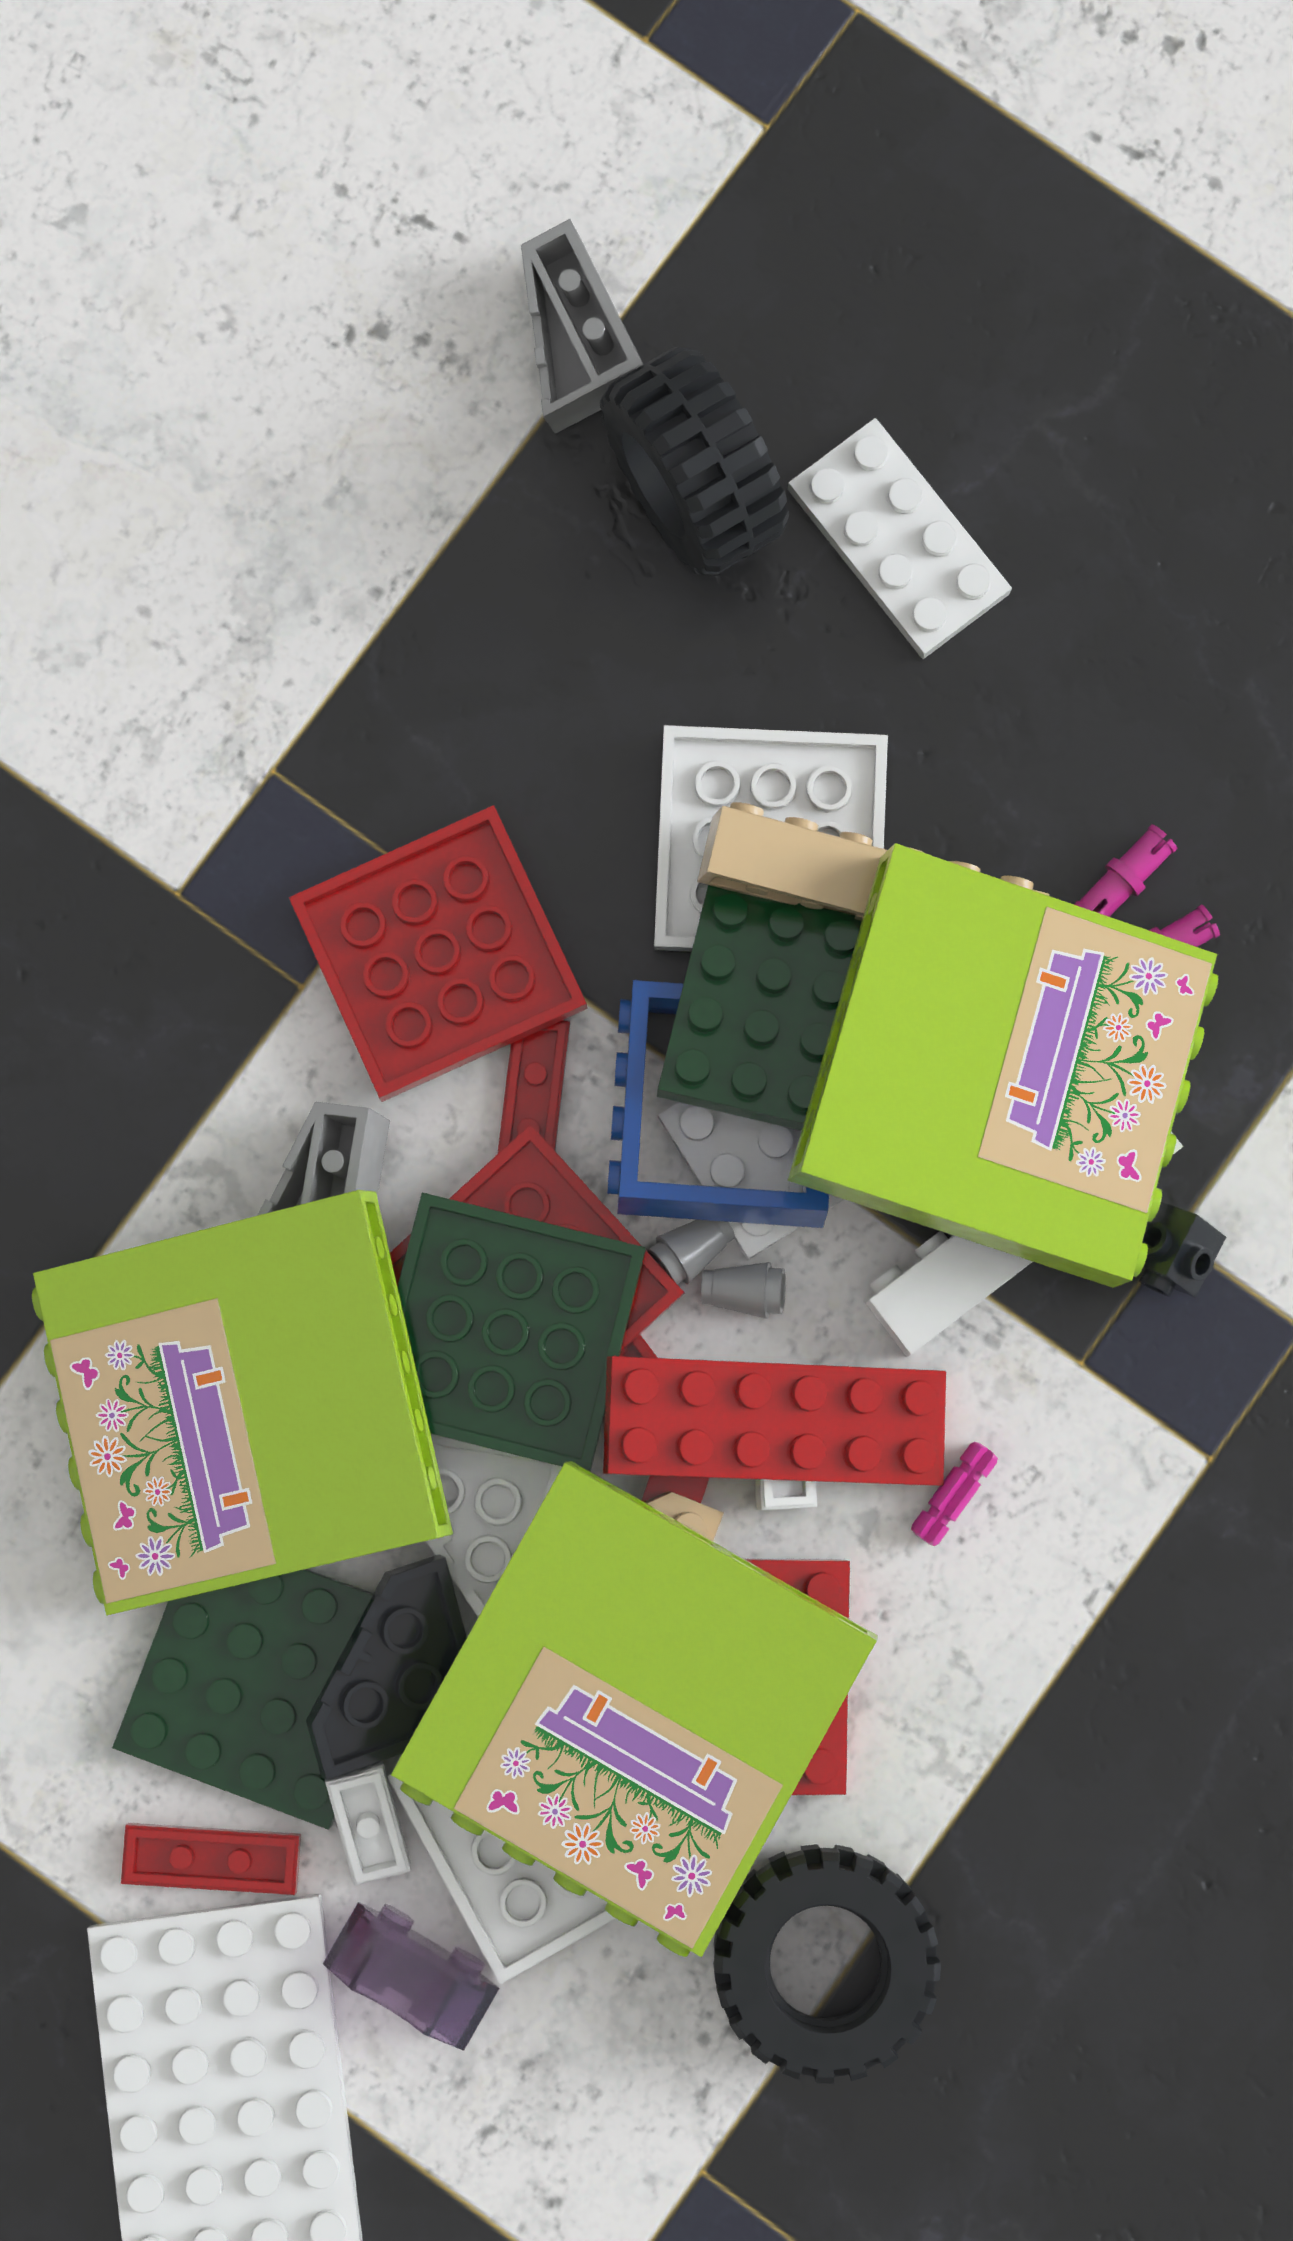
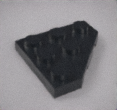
M438 1554L387 1571L378 1584L306 1719L320 1775L325 1780L402 1754L466 1641L467 1636L446 1557Z

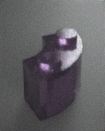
M358 1902L325 1958L323 1965L352 1991L389 2009L410 2023L422 2034L464 2051L500 1989L481 1974L485 1963L459 1947H455L451 1953L414 1931L411 1927L415 1921L391 1905L384 1904L379 1912Z

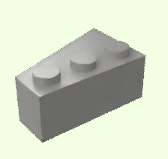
M571 219L521 244L529 312L532 316L536 346L534 348L536 365L540 376L542 412L544 419L555 434L600 411V400L607 386L644 365Z
M315 1102L282 1166L286 1169L270 1201L265 1199L258 1215L356 1190L374 1191L378 1196L390 1120L366 1107Z

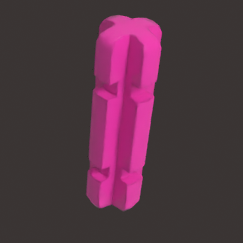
M973 1442L967 1447L960 1457L962 1461L960 1467L954 1466L944 1479V1485L939 1486L929 1500L928 1504L931 1505L927 1512L922 1510L912 1524L911 1530L927 1544L936 1546L941 1542L949 1531V1528L946 1526L950 1520L956 1521L981 1486L978 1482L981 1476L987 1478L997 1464V1456L981 1443Z

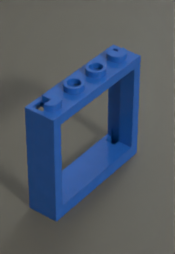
M633 980L631 1000L620 999L618 1033L629 1034L628 1053L617 1052L614 1086L625 1087L624 1106H613L611 1140L622 1141L621 1161L609 1160L607 1194H618L617 1214L823 1228L828 1214L829 1194L802 1186L801 1193L637 1181L648 1012L676 1014L683 983Z

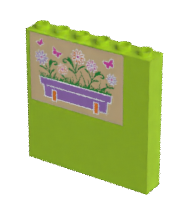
M895 843L879 860L787 1181L1112 1288L1132 1281L1133 1276L1137 1277L1142 1271L1147 1258L1148 1246L1142 1243L1147 1222H1151L1155 1218L1161 1204L1162 1190L1157 1188L1161 1168L1169 1164L1175 1150L1176 1135L1171 1134L1175 1115L1182 1111L1189 1096L1190 1081L1185 1080L1189 1061L1197 1056L1203 1042L1204 1028L1199 1026L1203 1007L1210 1004L1218 985V975L1213 973L1217 954Z
M356 1190L33 1273L36 1285L32 1291L33 1307L38 1318L44 1322L48 1341L44 1347V1359L49 1373L56 1378L60 1397L56 1404L57 1419L63 1432L68 1434L72 1453L68 1462L69 1475L73 1486L80 1491L84 1509L80 1520L81 1532L86 1544L92 1547L96 1570L93 1573V1588L98 1601L104 1604L106 1616L453 1534L376 1192Z
M568 1461L564 1463L391 1775L403 1782L400 1790L415 1801L430 1806L434 1800L453 1811L451 1820L466 1831L481 1836L485 1830L504 1841L502 1850L517 1861L532 1866L536 1860L556 1872L553 1877L555 1882L568 1891L579 1896H584L586 1891H589L608 1902L605 1910L619 1921L630 1926H636L638 1921L659 1932L656 1938L657 1941L670 1951L683 1957H687L691 1951L702 1957L877 1642L878 1635L577 1463Z

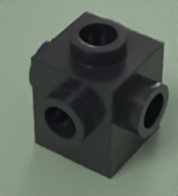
M1161 1202L1155 1218L1151 1222H1147L1142 1243L1147 1244L1148 1253L1139 1282L1147 1288L1167 1297L1171 1296L1174 1289L1196 1297L1204 1280L1213 1269L1214 1261L1226 1236L1199 1215Z

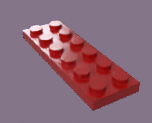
M609 1356L607 1357L603 1474L943 1486L946 1371Z

